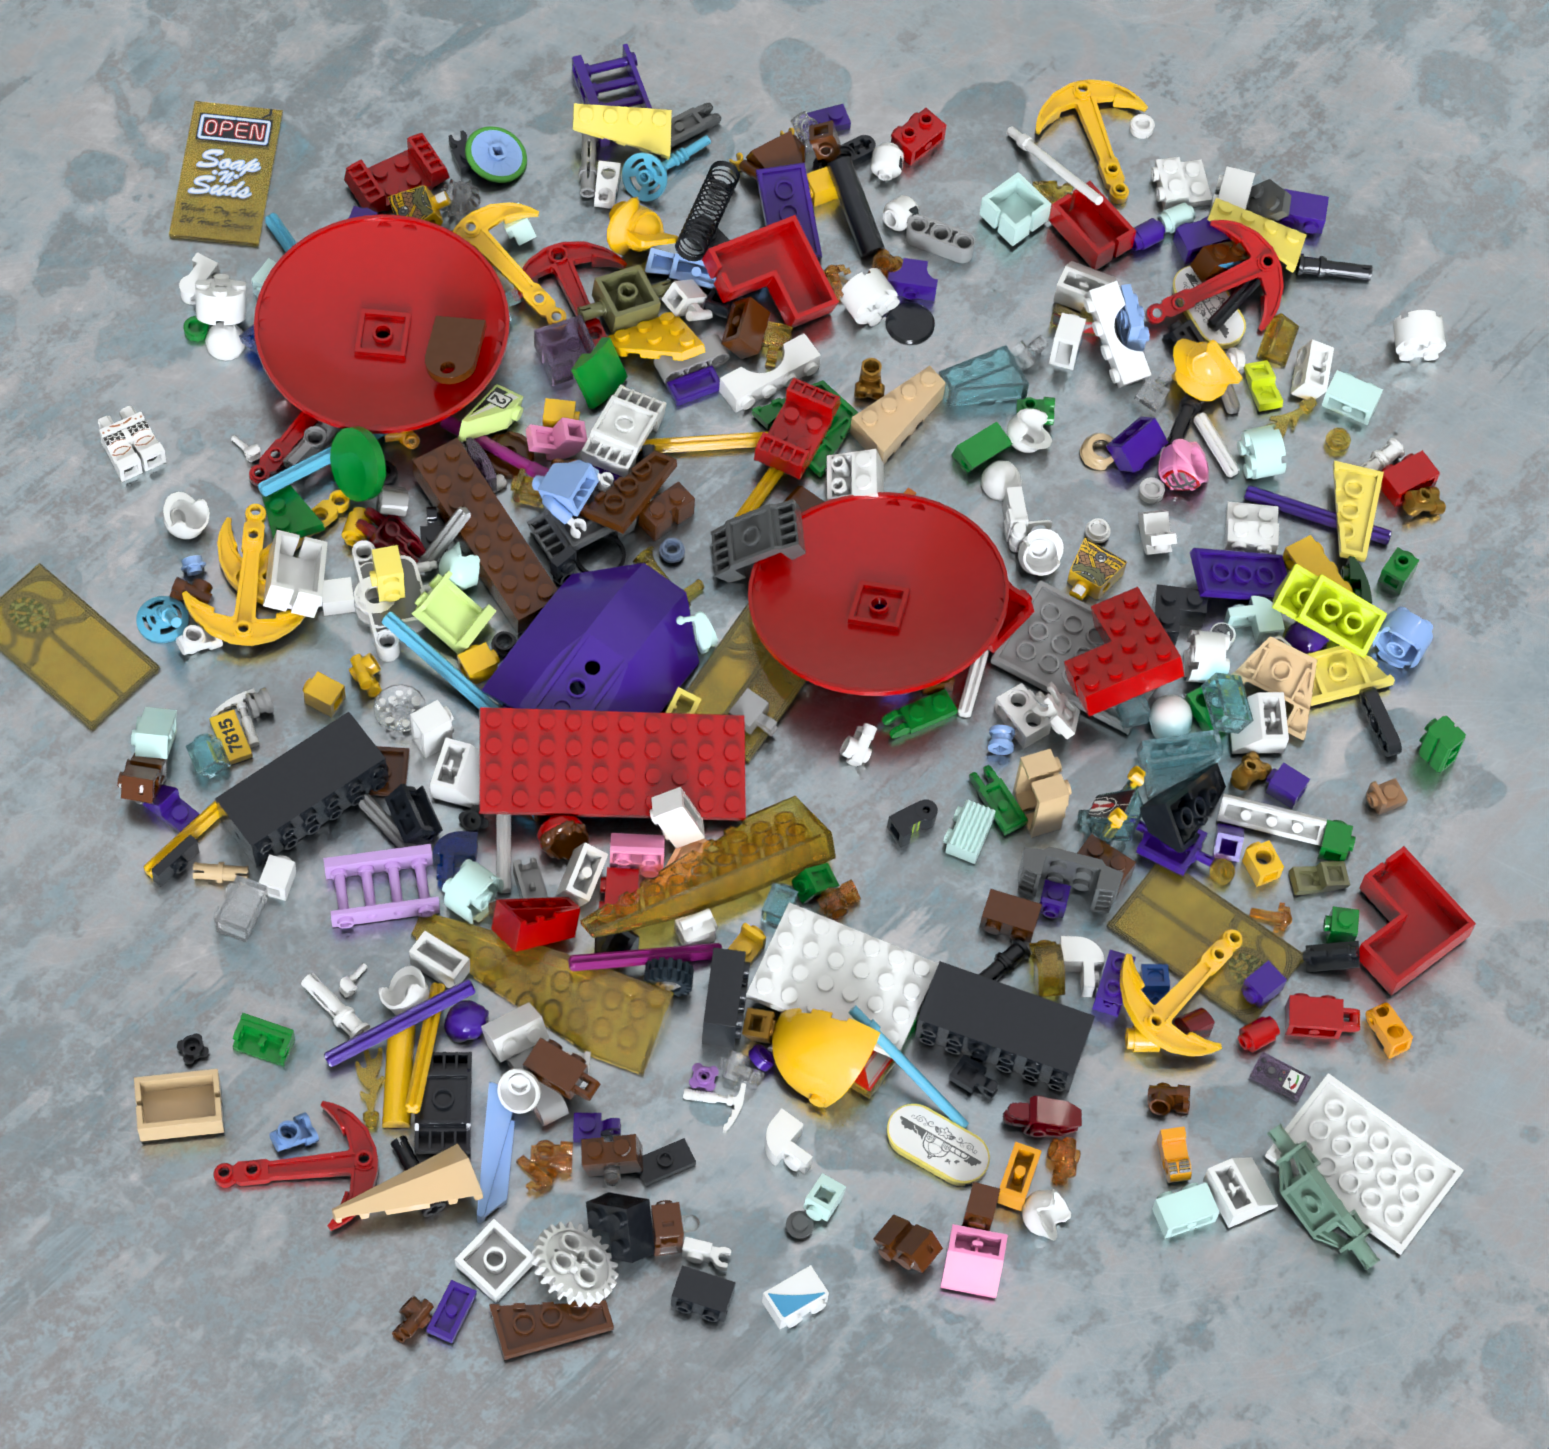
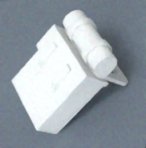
M1022 486L1006 488L1002 505L1005 518L1003 523L1006 542H1009V549L1012 552H1018L1023 538L1032 532L1033 527L1043 525L1045 529L1051 530L1052 521H1029Z

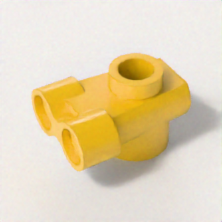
M371 653L365 656L361 654L354 655L350 659L352 667L349 668L350 674L359 683L361 689L367 691L370 697L380 695L382 689L374 677V674L381 670L377 660Z

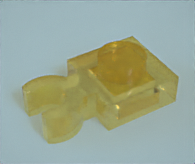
M1035 181L1032 183V186L1051 203V206L1054 202L1069 194L1067 192H1072L1074 188L1068 182L1062 186H1058L1057 181Z

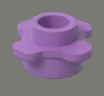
M695 1063L692 1066L693 1076L689 1080L690 1087L697 1088L700 1091H713L716 1087L714 1083L715 1077L719 1074L718 1068L716 1066L706 1067L701 1063ZM705 1075L707 1078L702 1079L701 1076Z

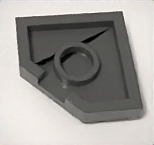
M1268 179L1251 187L1248 211L1277 221L1289 216L1292 195L1271 179Z

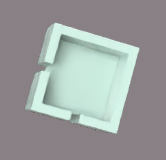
M1018 172L982 198L979 215L994 229L998 226V233L1014 246L1029 235V230L1033 232L1048 221L1051 203Z

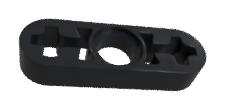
M860 135L842 144L841 154L849 155L854 166L872 158L876 146L875 140L871 136ZM815 158L812 172L818 170L821 165L822 167H827L831 161L826 162L824 159L817 160Z
M1375 687L1361 690L1359 692L1361 706L1386 757L1400 754L1402 752L1400 738Z

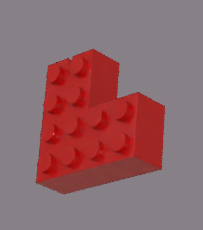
M796 215L709 248L702 258L710 278H716L714 286L723 303L767 286L788 330L831 313L839 303Z
M1138 587L1091 606L1094 627L1105 644L1064 661L1068 682L1076 696L1079 697V701L1089 717L1184 677L1181 655Z
M1405 846L1388 857L1385 863H1380L1365 874L1359 887L1390 921L1361 943L1359 952L1362 965L1391 996L1470 937L1476 925L1471 917Z

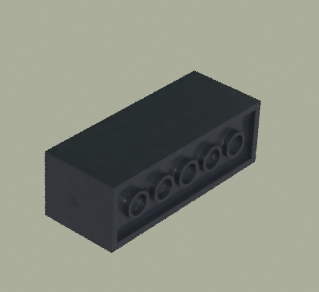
M347 712L216 797L215 801L220 820L257 868L262 864H266L269 854L276 856L284 849L293 848L302 837L307 834H314L328 820L337 819L343 810L351 805H358L360 800H364L365 794L370 793L372 790H381L389 781L386 758L351 713Z
M939 961L917 1021L915 1037H918L922 1043L927 1045L937 1044L943 1046L946 1051L952 1054L959 1055L963 1053L971 1056L970 1058L978 1063H991L996 1065V1068L1006 1073L1013 1071L1022 1074V1077L1028 1081L1047 1083L1053 1090L1069 1091L1095 1016Z

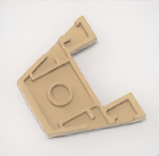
M1270 636L1214 691V694L1222 699L1220 691L1225 692L1227 702L1230 704L1234 703L1247 682L1267 692H1284L1285 701L1294 705L1287 720L1288 733L1304 741L1307 733L1318 660Z

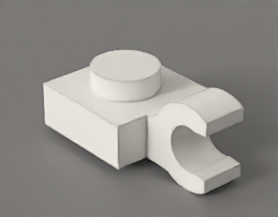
M685 1237L682 1256L686 1257L688 1261L697 1264L712 1261L716 1269L727 1271L728 1263L721 1262L719 1257H730L732 1250L727 1247L712 1246L713 1243Z

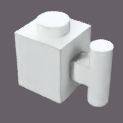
M693 279L674 281L661 299L676 317L686 316L687 321L712 318L711 310H703L701 308L707 295Z
M702 908L675 919L674 931L682 946L709 944L715 941V933L718 930V926L709 908Z

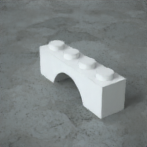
M1115 281L1088 291L1084 295V306L1086 311L1091 313L1093 317V331L1101 339V352L1104 359L1109 361L1111 367L1109 373L1113 383H1117L1118 388L1151 376L1143 351L1128 349L1116 336L1114 328L1115 318L1120 309L1126 305L1118 282Z
M803 333L783 344V361L776 369L766 373H754L739 367L720 378L719 392L735 413L742 409L747 410L755 402L763 398H770L776 391L783 387H788L793 378L800 379L806 375L814 374L819 369L821 355Z

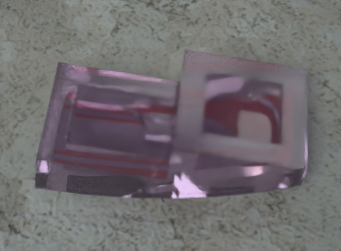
M466 438L467 453L478 470L482 471L483 477L492 491H497L496 474L490 459L473 438Z

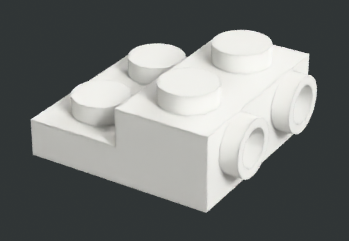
M1180 157L1157 159L1154 167H1151L1152 181L1157 183V200L1162 202L1164 210L1184 202L1192 207L1211 205L1212 196L1202 159L1181 162Z
M1228 501L1226 506L1225 550L1276 554L1279 542L1278 506Z

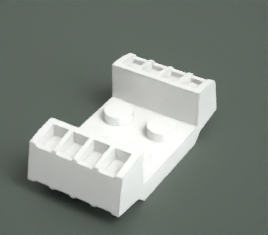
M620 385L615 394L609 399L592 428L589 438L581 451L582 461L591 463L593 466L600 467L616 475L627 476L632 472L631 468L636 465L637 455L651 430L657 432L664 418L667 403Z

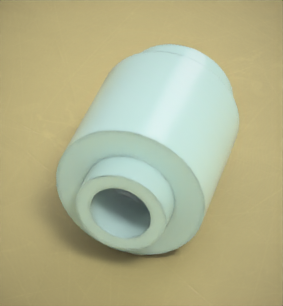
M1185 202L1163 210L1162 214L1157 216V220L1161 221L1165 228V233L1169 232L1171 234L1176 231V227L1184 223H1193L1196 218L1193 207L1191 205L1188 206Z

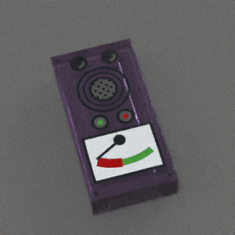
M1265 1052L1261 1053L1249 1076L1296 1102L1300 1100L1311 1079V1076Z

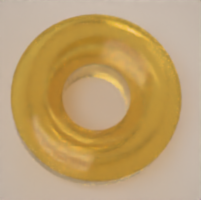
M1338 427L1327 433L1325 442L1332 451L1343 452L1349 448L1351 438L1345 429Z
M1223 858L1214 860L1210 866L1212 881L1217 885L1228 884L1235 876L1233 864Z

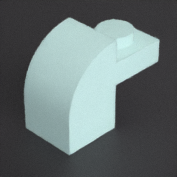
M1251 596L1248 606L1238 604L1228 608L1224 619L1225 623L1230 624L1233 628L1251 626L1255 644L1264 643L1270 636H1283L1285 630L1281 612L1272 608V601L1261 596Z

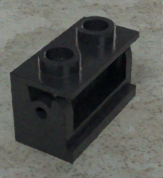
M400 784L384 798L404 843L425 845L443 831L424 786H420L416 790L413 786Z
M682 1265L671 1296V1305L675 1306V1309L682 1313L689 1314L694 1312L702 1315V1318L705 1320L724 1322L735 1292L736 1282Z

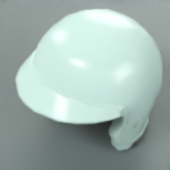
M458 541L452 549L446 551L441 557L438 566L439 574L443 576L447 571L453 573L449 580L460 590L476 586L479 577L480 559L477 555L461 556V548Z

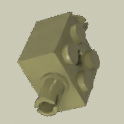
M640 264L594 279L592 297L595 303L578 307V317L581 322H586L601 316L604 318L612 334L618 330H625L636 326L642 321L652 320L658 317L661 305L658 298L665 295L672 284L671 280L666 279L651 285Z

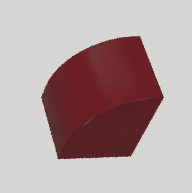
M1198 1008L1177 1017L1174 1023L1184 1034L1193 1032L1204 1038L1211 1034L1215 1021L1206 1009Z

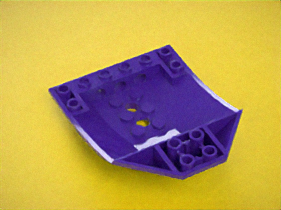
M645 563L571 574L525 630L481 691L505 708L661 713L675 694L677 688L681 687L699 664L692 621L685 622L682 625L676 622L678 616H691L687 593ZM589 661H595L600 665V671L596 675H590L585 671V665ZM574 682H580L584 685L585 691L580 695H575L570 691V685Z

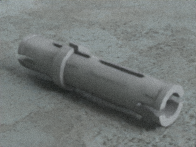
M582 133L581 168H579L578 173L581 178L580 195L590 198L595 196V180L598 171L596 168L597 137ZM588 148H590V157H588ZM587 169H590L589 178H587Z

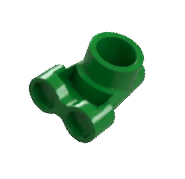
M1027 397L1025 399H1017L1016 414L1026 408L1037 409L1045 412L1048 416L1047 422L1044 425L1054 424L1055 398L1044 397L1043 399H1034Z

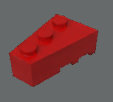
M569 897L497 899L491 929L512 950L518 952L575 938L581 908Z

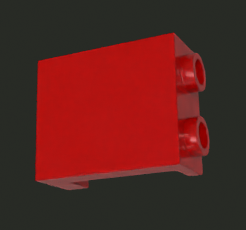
M1010 581L1007 614L997 637L988 648L992 653L1035 612L1031 595L1024 589H1017Z

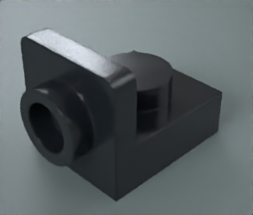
M1191 319L1183 323L1181 320L1174 322L1167 327L1169 332L1163 335L1165 340L1171 338L1174 344L1183 338L1198 343L1205 342Z

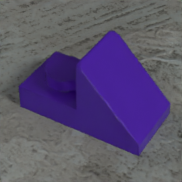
M162 785L153 803L142 802L146 808L178 834L199 815L195 809L180 798L178 789L172 786Z

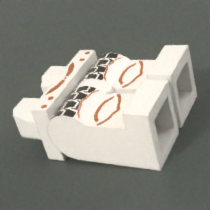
M127 406L119 412L122 420L116 423L113 422L110 416L98 419L101 443L121 482L143 473L142 466L146 472L166 463L163 446L155 438L142 412L137 413L132 406ZM157 456V458H156L155 460H153V461H147V460H149V459L154 458V457ZM133 467V469L130 470V471H127V472L124 471V470H126V469H129V468Z

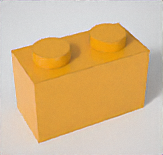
M1015 1142L1000 1185L997 1203L1022 1211L1042 1152L1041 1150Z

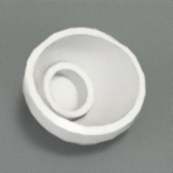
M220 321L209 329L205 342L207 350L212 356L219 360L228 361L238 358L245 349L246 337L242 329L236 324L224 325V321Z
M996 461L983 471L981 486L984 492L990 498L1004 501L1007 487H1019L1022 483L1019 471L1009 461Z
M514 1068L505 1072L500 1077L497 1093L501 1104L506 1109L514 1113H526L537 1106L541 1097V1087L537 1078L531 1072L522 1068Z

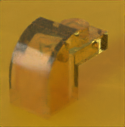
M1049 940L1029 943V951L1034 965V986L1038 996L1065 995V966L1061 944Z

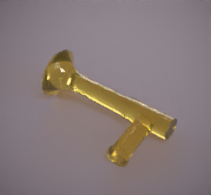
M654 546L646 548L633 560V564L645 563L670 580L654 560ZM697 579L683 590L686 591L687 598L705 587L703 582Z

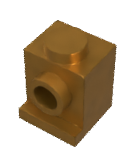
M747 1008L742 1035L752 1041L772 1044L773 1032L777 1023V1017L774 1015V1012Z

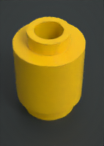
M355 507L348 514L341 536L349 546L353 547L358 541L367 540L368 538L355 525L358 519H365L368 523L373 524L365 516V508Z
M1134 1025L1132 1028H1126V1049H1132L1133 1052H1160V1047L1150 1042Z

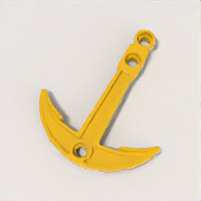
M1088 79L1069 83L1054 92L1044 103L1038 114L1035 133L1040 135L1043 129L1059 119L1061 112L1075 108L1099 163L1098 170L1105 188L1109 190V199L1114 204H1123L1128 199L1129 188L1124 184L1125 177L1118 159L1113 154L1097 103L1113 102V107L1130 108L1143 112L1148 109V106L1129 89L1109 81Z
M509 202L489 204L464 217L455 226L453 232L472 244L523 294L524 300L540 317L547 318V323L551 328H562L567 321L565 311L556 307L552 297L538 283H534L489 232L490 229L502 221L508 224L523 218L538 217L539 211L522 204ZM474 224L476 228L473 231H468L466 226ZM537 295L544 297L541 303H537L534 299ZM554 313H559L561 315V319L555 321L552 319V315Z
M335 490L330 494L328 500H322L311 510L318 518H325L322 523L326 528L337 519L338 513L348 510L350 499L341 490ZM338 502L344 503L343 505H336ZM227 517L218 535L219 564L227 581L238 591L242 557L238 553L237 543L232 533V518ZM305 537L299 538L295 551L302 545ZM272 543L264 548L259 556L257 602L263 604L266 584V579L264 578L267 575L269 550Z
M251 504L245 510L246 522L243 528L241 548L243 558L234 615L230 617L217 614L214 607L197 600L187 591L182 593L185 606L198 625L211 636L230 644L241 646H255L276 641L293 631L306 617L287 610L276 613V618L274 619L256 618L259 556L263 551L264 522L266 520V510L260 504ZM252 511H259L260 514H258V515H253L251 512H252ZM249 534H257L258 536L250 538ZM246 627L248 628V630L246 632L239 631V628Z
M1228 929L1221 934L1219 939L1197 960V965L1156 1005H1153L1141 990L1145 987V984L1136 970L1132 954L1127 953L1125 955L1120 971V989L1123 1004L1134 1026L1143 1036L1170 1053L1191 1057L1212 1054L1222 1049L1221 1043L1206 1040L1193 1032L1184 1034L1172 1024V1020L1209 976L1214 975L1233 955V952L1241 947L1242 935L1240 932Z

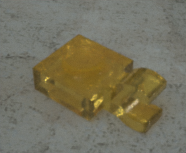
M768 321L762 345L768 348L765 365L776 366L779 350L783 351V344L790 341L793 327Z

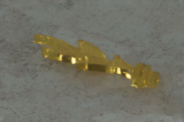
M1310 397L1308 400L1303 399L1299 403L1300 408L1283 415L1271 416L1269 421L1276 422L1273 423L1276 425L1274 429H1279L1283 438L1287 431L1288 421H1291L1292 428H1295L1299 417L1303 413L1310 414L1317 405V402L1313 397Z
M381 1047L378 1048L375 1059L371 1058L369 1048L364 1050L366 1068H362L358 1061L355 1062L357 1076L361 1084L370 1092L366 1094L360 1091V1096L365 1101L368 1111L363 1113V1121L366 1122L368 1129H375L379 1120V1112L374 1111L378 1092L385 1081L384 1076L376 1080L383 1059Z

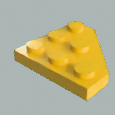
M672 312L663 313L660 317L649 321H642L636 326L625 330H618L614 334L607 336L611 338L618 356L627 357L629 353H639L641 358L660 359L661 355L672 356L673 360L683 361L705 352L704 343L679 316L676 317Z

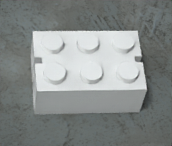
M277 530L269 550L263 606L286 611L289 608L291 613L314 618L323 594L328 542L305 537L298 556L293 557L300 535Z

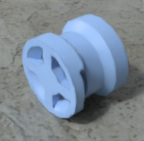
M994 725L990 727L989 734L991 740L988 742L989 752L996 755L1011 754L1014 750L1012 742L1015 736L1014 728L1007 725Z

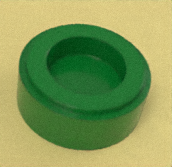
M196 316L189 317L183 325L184 334L190 341H202L208 334L209 324L199 321Z

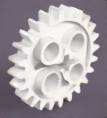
M570 1221L566 1226L559 1222L556 1226L551 1224L547 1230L544 1229L533 1243L535 1248L531 1252L535 1256L531 1263L539 1266L534 1273L544 1277L540 1283H548L550 1285L549 1293L556 1290L558 1292L557 1299L560 1300L565 1296L567 1297L568 1304L576 1300L579 1307L584 1302L590 1307L594 1302L599 1304L604 1298H607L617 1284L615 1279L619 1274L614 1270L618 1267V1264L611 1262L612 1255L606 1252L609 1244L601 1245L600 1235L594 1238L592 1236V1229L584 1232L582 1224H579L575 1229Z

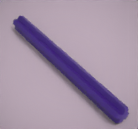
M1251 485L1246 489L1244 496L1246 500L1261 505L1278 506L1280 511L1337 529L1335 512ZM1373 525L1370 540L1386 545L1390 541L1392 532Z
M467 979L326 1051L324 1057L328 1065L333 1067L475 994V988L472 982Z

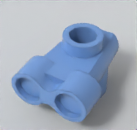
M306 1112L294 1116L293 1121H283L278 1126V1129L269 1134L277 1152L301 1144L309 1146L319 1142L318 1134L313 1128Z

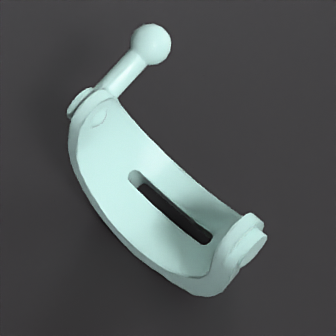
M699 611L694 616L688 617L678 616L676 622L679 625L692 621L696 645L701 654L707 653L710 646L714 647L717 645V635L703 612Z

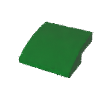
M602 337L591 353H582L571 369L589 409H594L607 400L628 377L610 337Z

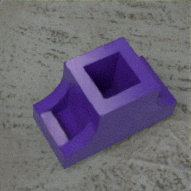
M903 258L902 267L896 272H889L888 281L897 292V296L907 299L935 301L938 279H934L928 274V261Z

